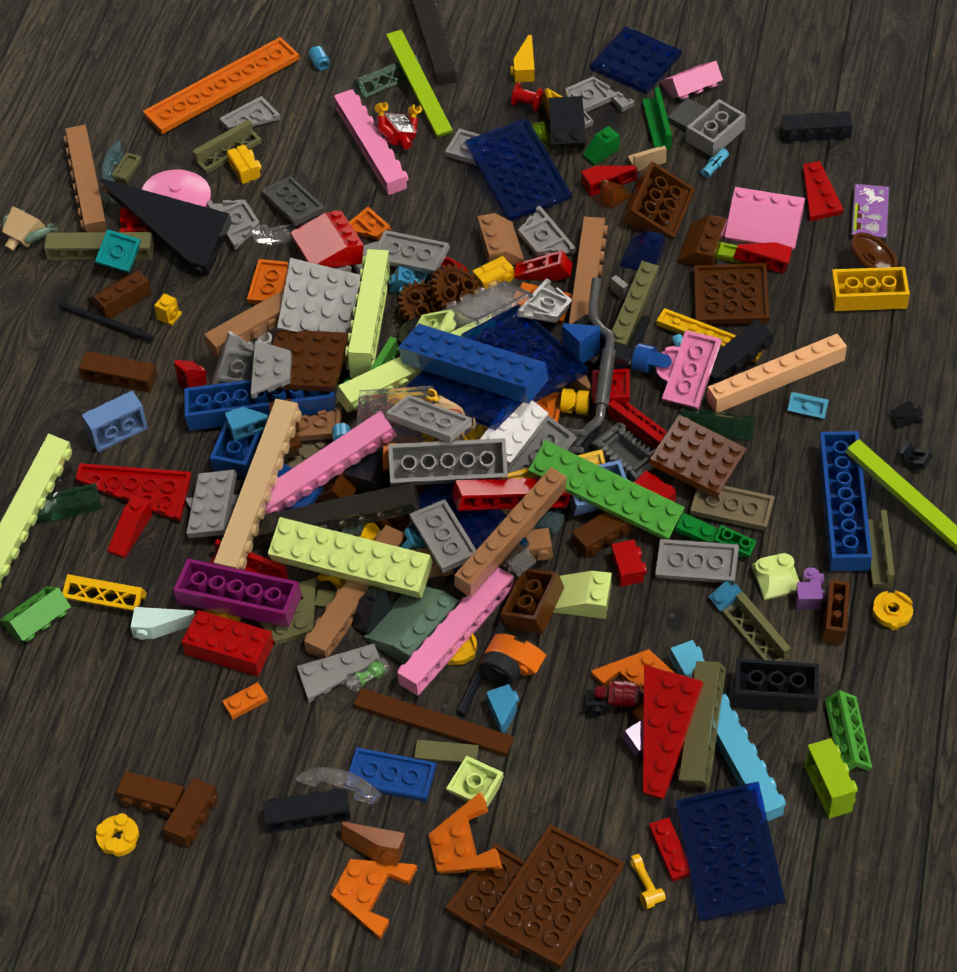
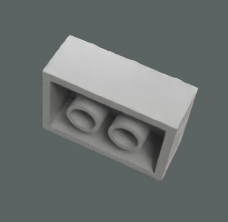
M718 99L687 126L686 142L714 157L721 148H724L745 130L746 114Z

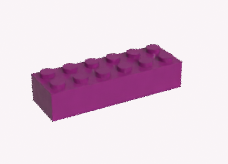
M188 558L173 589L177 604L288 628L302 596L300 585L297 581Z

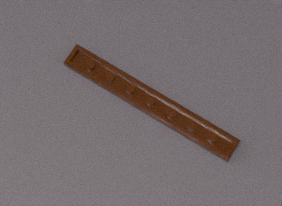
M361 688L354 702V708L465 744L479 745L480 749L507 757L514 741V736Z

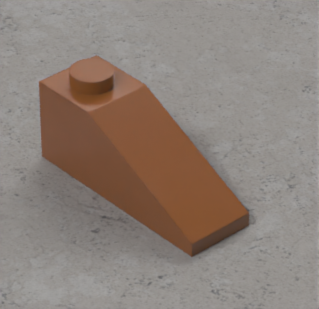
M348 822L342 823L341 841L376 862L398 866L404 851L405 833Z

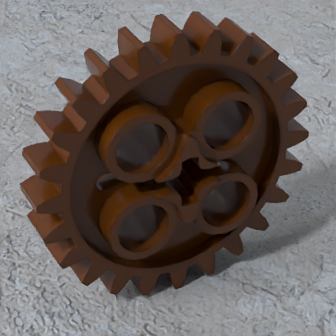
M450 264L447 266L442 265L430 277L432 280L428 283L431 285L428 290L433 292L430 297L435 298L433 304L439 305L438 310L452 309L456 320L460 317L462 320H465L467 317L471 318L482 307L481 303L484 301L481 298L484 293L479 291L483 287L477 285L479 280L473 279L475 274L469 275V269L463 271V266L458 269L457 264L453 266Z
M414 280L413 285L408 283L407 287L403 286L402 290L399 291L396 309H400L398 314L403 315L402 320L409 321L414 317L420 320L423 314L443 311V309H437L438 304H433L435 298L430 297L433 292L428 290L431 287L428 284L430 281L425 284L421 280L420 284H418Z

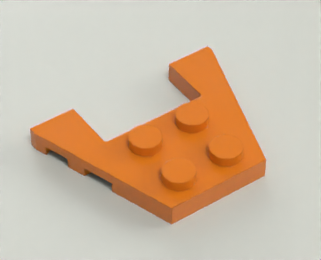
M648 649L591 671V676L601 686H606L608 682L621 676L625 681H633L635 684H639L640 691L644 689V665L674 672ZM644 702L633 710V716L639 721L644 719Z
M481 792L429 833L437 872L440 874L466 872V870L485 871V869L490 868L497 870L502 868L499 853L495 848L479 855L476 853L469 820L488 812L485 797Z
M350 859L331 897L350 915L355 916L365 928L370 929L378 939H382L389 925V919L372 913L371 910L389 877L409 885L417 871V865L399 863L396 866L376 861Z

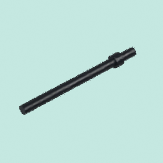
M64 301L59 303V307L129 333L134 338H142L150 342L154 338V335L144 332L136 326L125 325Z

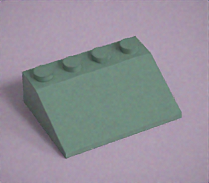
M426 586L422 599L402 594L392 605L393 609L369 635L365 634L364 639L371 644H375L377 648L405 665L412 653L417 651L422 646L424 640L434 633L437 625L442 624L447 618L448 613L459 605V601L444 591Z

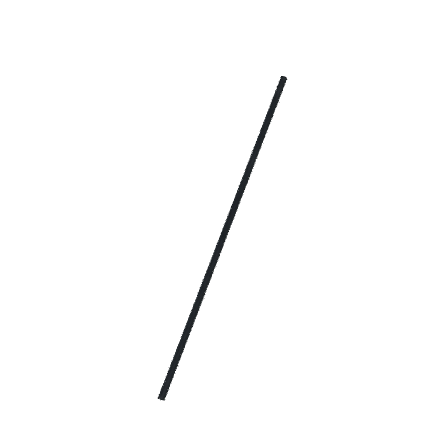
M644 315L628 346L631 349L630 357H632L634 348L641 342L651 321L649 316ZM608 407L606 408L605 417L608 413ZM601 425L583 441L581 447L584 448V453L590 451L591 443L595 440ZM563 507L552 508L543 528L549 527L550 534ZM538 560L527 562L524 568L534 569ZM500 617L487 647L495 634H504L507 627L502 617ZM483 653L456 710V714L461 717H465L484 677L480 671V664L486 656L485 653Z

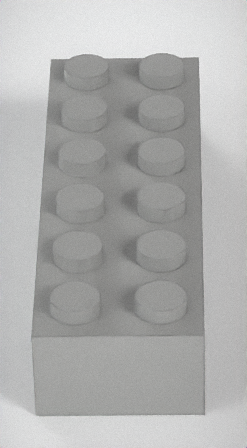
M505 438L452 441L451 443L441 441L388 444L390 486L455 483V480L507 479L508 477Z

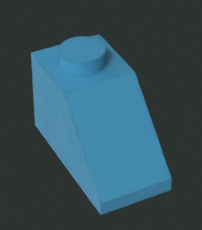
M245 407L233 409L225 413L227 426L234 441L263 432L268 421L267 414Z
M509 684L486 692L487 704L499 731L502 733H506L517 712V703L519 702L517 692L512 691Z

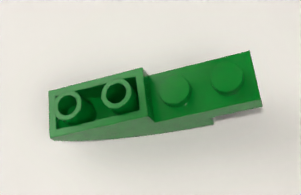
M682 513L675 532L692 539L691 541L737 544L739 545L738 557L749 558L756 543V540L723 525L716 528L685 513Z

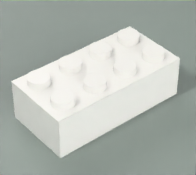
M511 398L480 439L505 438L508 466L548 415V412L533 400L527 404Z

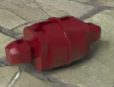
M613 680V682H608L607 688L605 686L595 687L594 696L599 699L606 697L607 704H611L614 707L633 708V706H639V700L644 702V689L640 691V685L635 684L633 681Z

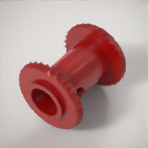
M519 82L514 86L511 95V104L513 106H516L518 102L533 106V111L535 112L539 110L543 100V90L541 88L537 92L522 89Z

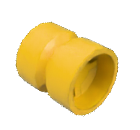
M563 388L560 412L572 413V411H575L576 414L587 415L590 392L585 390L575 392L574 389Z

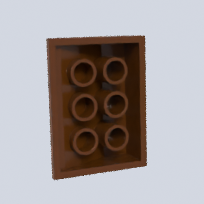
M652 161L642 171L621 221L635 230L674 239L695 188Z

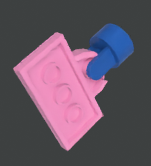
M685 330L680 347H666L662 353L657 352V348L654 346L639 343L633 350L631 367L635 371L650 374L654 367H656L658 375L663 381L667 382L662 397L663 401L699 409L722 341L720 338Z

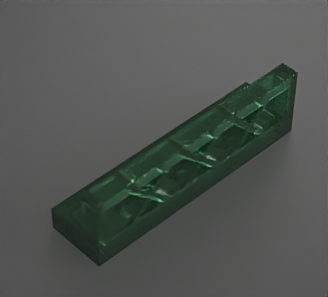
M414 54L415 57H416V59H417V61H418V63H419V65H420V62H419V60H418V58H417V55ZM396 62L360 77L353 82L356 87H360L364 98L406 81L407 78L404 73L401 79L393 77L396 70L403 72L399 63ZM382 76L389 78L385 86L378 83ZM370 82L374 84V88L371 92L367 93L364 84Z
M682 407L679 415L719 435L753 440L756 417Z
M96 483L48 494L44 508L40 509L37 514L35 525L103 509Z

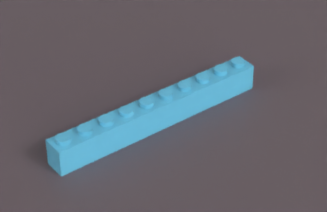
M693 640L672 647L670 650V660L679 675L692 678V671L696 667V661H704L701 648L699 646L696 647ZM723 694L716 744L758 821L762 824L782 816L786 802L783 795L777 792L774 779L768 776L764 761L758 758L755 745L749 742L745 727H741L736 711H732L727 695Z

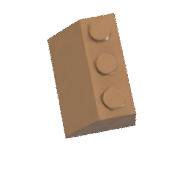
M496 213L478 216V232L487 262L489 263L501 256H504L511 265L523 262V254L513 223Z

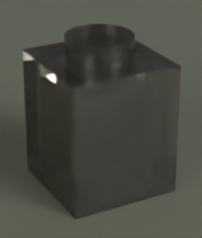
M518 543L503 560L505 562L503 567L509 574L514 573L519 577L537 561L525 546Z

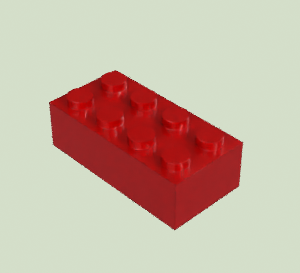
M201 610L197 611L182 640L185 655L255 676H259L274 645L272 632Z

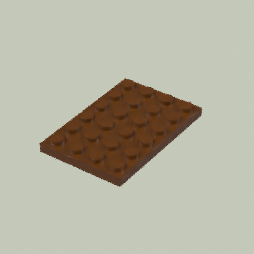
M550 824L485 922L484 929L561 970L624 869L625 863Z

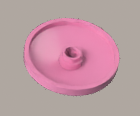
M186 170L160 172L148 179L142 190L208 207L207 201H211V191L208 183L198 174Z

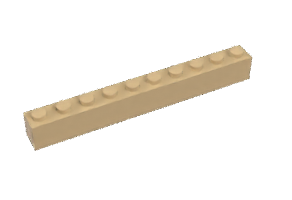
M280 399L275 400L214 564L240 570L246 568V558L253 549L254 536H257L259 533L260 520L264 519L266 504L271 500L272 488L276 486L278 472L283 468V458L289 452V442L291 438H294L296 423L300 422L302 413L299 410L298 403Z

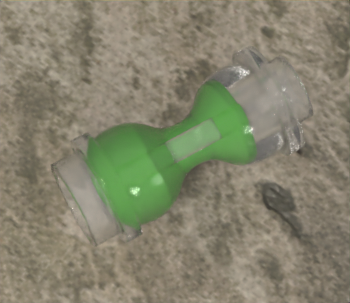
M383 657L380 659L376 658L369 664L366 670L347 674L345 683L350 691L358 692L370 679H379L387 676V673L390 672V667Z

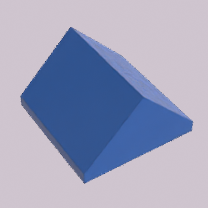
M563 323V351L579 366L599 354L600 326Z

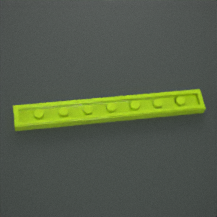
M402 29L386 34V39L436 138L452 134L453 130Z
M860 439L846 449L845 452L957 551V525Z

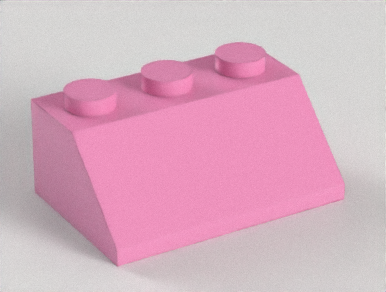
M713 61L663 79L660 83L672 98L679 97V100L689 97L688 94L691 92L697 94L704 91L703 88L706 86L708 88L717 86V82L723 79L717 61Z

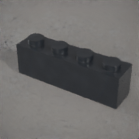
M850 111L781 115L780 130L782 141L851 138L852 121Z
M757 319L719 349L709 377L712 383L716 384L730 378L735 372L741 371L748 361H753L763 349H768L773 342L772 333Z
M334 788L324 792L314 791L305 795H291L287 798H271L268 801H262L267 834L351 820L346 788Z

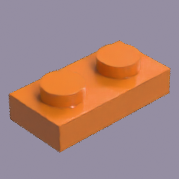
M257 682L223 700L222 703L233 720L268 701V697Z

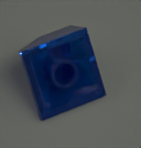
M646 231L631 238L620 266L638 270L642 261L658 265L665 249V234Z

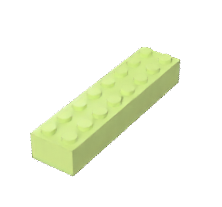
M367 249L366 256H363L362 266L364 269L360 270V279L362 281L359 282V294H356L355 297L357 307L353 308L354 320H351L350 324L352 333L348 334V344L350 345L346 346L345 356L349 357L346 369L350 370V378H355L368 372L376 360L389 285V250Z
M282 517L279 518L268 551L271 560L420 599H422L433 564L429 554Z

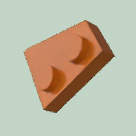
M369 207L349 221L358 236L379 240L385 230L391 231L390 225Z

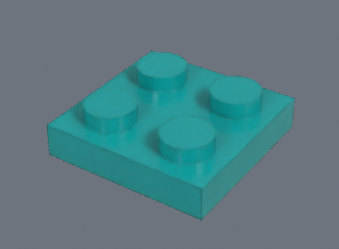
M107 229L95 262L96 264L130 274L142 241L138 238Z

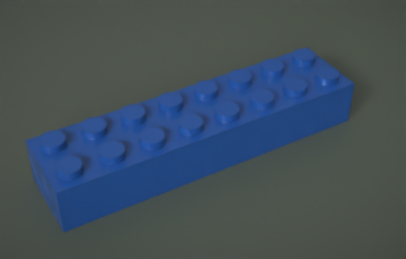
M418 324L398 347L403 364L527 404L533 400L548 381L545 362L422 324Z
M252 380L185 388V418L189 431L222 427L226 421L225 413L241 407L267 414L269 418V403L275 402L276 399H291L292 402L298 403L302 415H314L322 410L329 412L335 410L334 407H337L336 391L275 389L271 392L267 390L257 394V398L252 399Z
M859 431L820 432L818 448L830 571H870L872 551L863 467L845 452L850 445L859 439Z

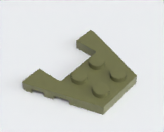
M315 578L299 582L303 599L299 601L289 628L257 621L262 629L272 632L275 645L303 638L308 632L313 630L317 586Z

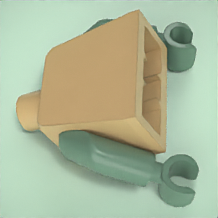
M13 206L10 213L3 217L2 232L9 238L5 247L11 251L15 250L18 243L29 247L30 244L40 238L46 237L47 233L58 232V228H54V225L51 223L46 228L39 219L25 213L24 209L19 210V208Z

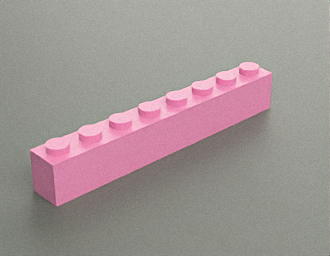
M353 89L334 95L336 110L386 193L390 195L407 189L406 181H408L406 171H402L399 160L395 159L393 150L388 148L386 139L382 138L378 128L375 127L372 116L368 115L366 106H362L359 95H356Z
M379 411L280 476L276 486L272 488L271 500L266 504L265 517L269 520L278 516L281 511L293 506L302 497L310 495L317 487L325 485L334 476L342 474L345 469L357 464L366 455L374 453L377 448L392 441L397 434L382 411Z
M497 567L472 597L468 595L463 597L459 605L448 613L443 623L437 625L434 633L424 640L422 646L417 651L412 653L407 663L400 666L397 672L399 685L419 696L457 653V650L462 647L463 643L467 642L471 634L475 633L512 591L514 576Z

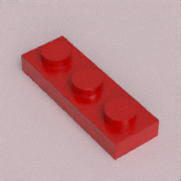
M670 818L650 823L649 829L671 881L674 882L692 876V869Z

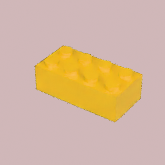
M905 267L832 269L831 291L834 311L907 309L910 292Z

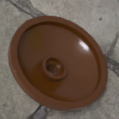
M864 232L856 233L852 237L851 249L853 255L864 268L898 266L895 254L881 239Z

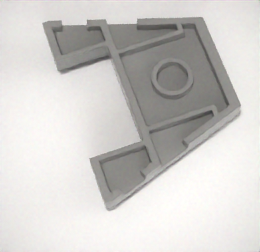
M593 76L565 88L566 97L583 96L585 129L593 125V120L586 112L611 101L623 112L634 107L635 103L632 99L624 98L623 94L619 91H612L610 86Z

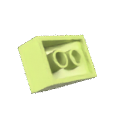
M587 571L560 576L565 588L553 613L606 619L612 573Z

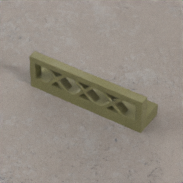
M248 119L193 150L194 162L207 174L228 162L227 155L223 158L218 157V155L227 154L226 152L232 147L243 144L249 150L260 144L262 140L253 131L252 122ZM250 137H252L253 139H255V140H253V141H251V142L245 141L246 139H248V138H250ZM206 162H213V164L207 167L204 165Z
M881 510L879 519H868L872 551L870 567L872 589L892 588L895 576L887 510Z
M744 592L736 595V602L733 605L722 610L725 618L761 660H769L766 657L767 652L774 653L779 657L774 661H787L790 658L791 647ZM738 609L742 614V618L732 617L730 613ZM743 624L751 625L754 628V632L744 631L742 628ZM755 638L763 639L766 642V646L756 645L754 643Z

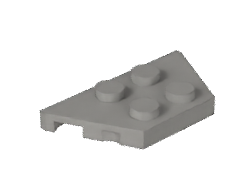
M223 200V203L219 204L207 201L208 208L230 214L232 224L226 237L235 250L260 227L258 219L245 200Z
M538 206L534 215L529 216L526 223L518 229L519 236L536 256H544L561 250L565 254L576 253L575 246L541 206Z
M546 278L518 309L517 316L557 322L571 306L572 299L565 295L558 287L554 289L550 285L551 281Z
M228 331L211 385L252 380L255 347L233 332Z
M255 341L251 384L252 399L257 398V394L265 390L271 392L278 387L290 384L292 353L290 350Z

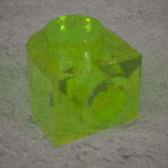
M544 121L531 124L529 138L534 144L548 142V131Z

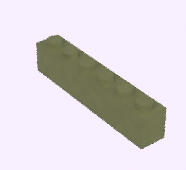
M106 232L47 233L44 246L47 260H96ZM118 232L142 241L135 260H152L154 250L152 232Z
M642 261L612 329L615 342L628 348L657 281L658 265Z
M696 661V667L692 671V678L703 681L704 685L684 741V747H682L680 753L682 762L681 767L678 768V779L686 787H710L726 668L720 662Z

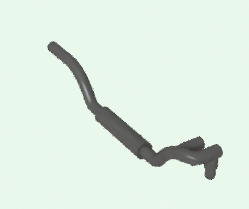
M597 277L592 278L588 314L592 325L600 326V334L605 337L606 341L605 348L602 349L595 398V406L597 407L595 418L582 429L566 428L577 437L567 450L576 455L584 453V448L580 447L581 444L604 421L606 408L609 406L616 354L614 349L615 336L611 330L602 324L598 317L597 306L601 279Z

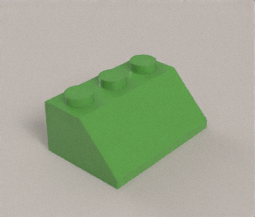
M46 586L2 617L0 622L18 641L25 640L27 642L35 637V632L39 629L44 630L49 627L53 619L56 617L59 619L66 615L67 609L71 606L58 587Z

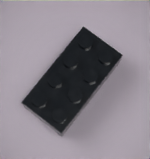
M736 658L734 706L816 712L819 693V664Z

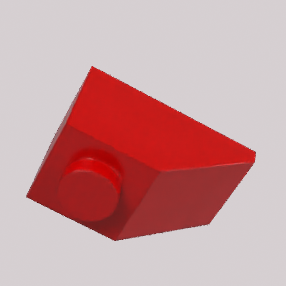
M174 361L178 385L182 389L204 386L207 383L206 371L201 365L198 366L193 361Z

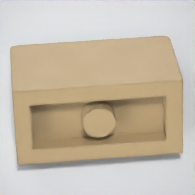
M663 146L628 156V162L630 166H636L637 171L645 169L652 161L660 165L666 163L667 149Z

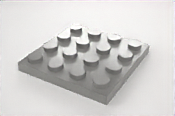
M290 258L276 329L287 330L288 332L305 330L350 333L353 308L356 305L355 297L358 293L361 275Z

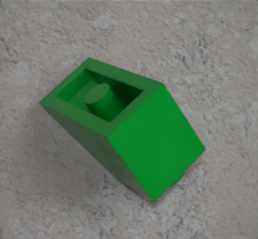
M609 126L601 130L593 137L583 153V158L593 166L597 165L620 150V135Z

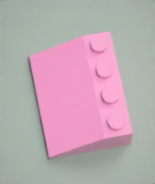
M735 187L724 239L749 244L777 242L790 246L792 251H795L805 198Z

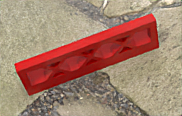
M615 400L609 402V417L616 422L623 423L628 431L652 449H657L667 434L666 430L628 402L617 403Z
M217 539L214 543L216 553L209 563L214 564V560L216 558V555L222 542L219 539ZM252 552L248 553L245 571L288 580L285 565Z

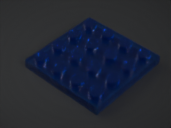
M625 26L590 64V69L647 94L682 56V50Z

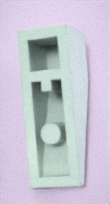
M135 607L131 622L133 638L141 640L155 639L188 628L195 616L194 611Z

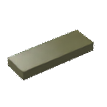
M417 740L414 758L440 764L461 765L466 756L475 760L478 759L479 745Z

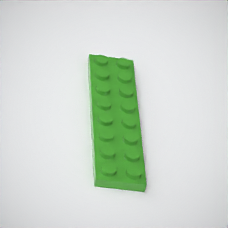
M547 440L544 441L527 473L541 479L552 467L567 477L566 493L661 539L669 540L685 508Z

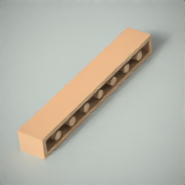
M838 334L832 335L708 386L707 402L717 414L844 361L847 346Z

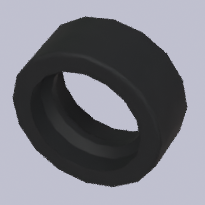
M490 651L480 664V671L493 684L500 687L509 684L511 687L520 674V667L508 655L498 651Z

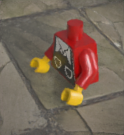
M386 102L376 104L375 111L379 113L376 127L391 145H402L405 150L411 148L412 140L416 137L418 118L416 116L422 111L421 106H417L416 109L415 104L410 106L408 109L410 117L406 114L384 113V111L388 110V104Z

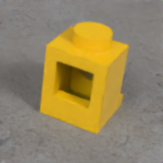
M163 294L154 305L157 320L173 326L182 315V312L178 310L176 298L167 294Z

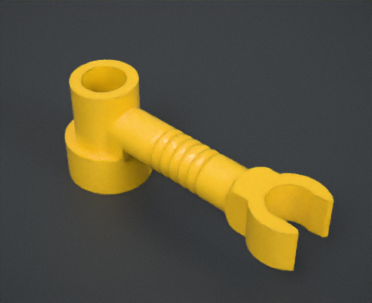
M639 854L631 856L630 864L635 872L638 873L647 890L639 894L643 908L647 910L655 907V904L665 901L666 897L663 889H655L645 870L641 856Z

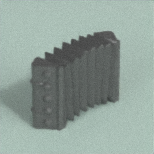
M617 422L591 443L594 451L602 449L605 463L620 460L626 478H630L631 482H635L645 471L649 472L654 468V466L648 463L656 449L650 451V447L645 449V444L641 446V441L636 443V438L633 439V434L630 435V431L626 432V425Z

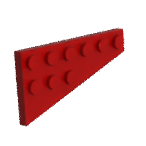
M79 463L75 479L78 484L129 502L132 496L150 501L152 512L181 522L192 475L191 472Z
M644 665L643 793L665 800L704 683L701 680Z

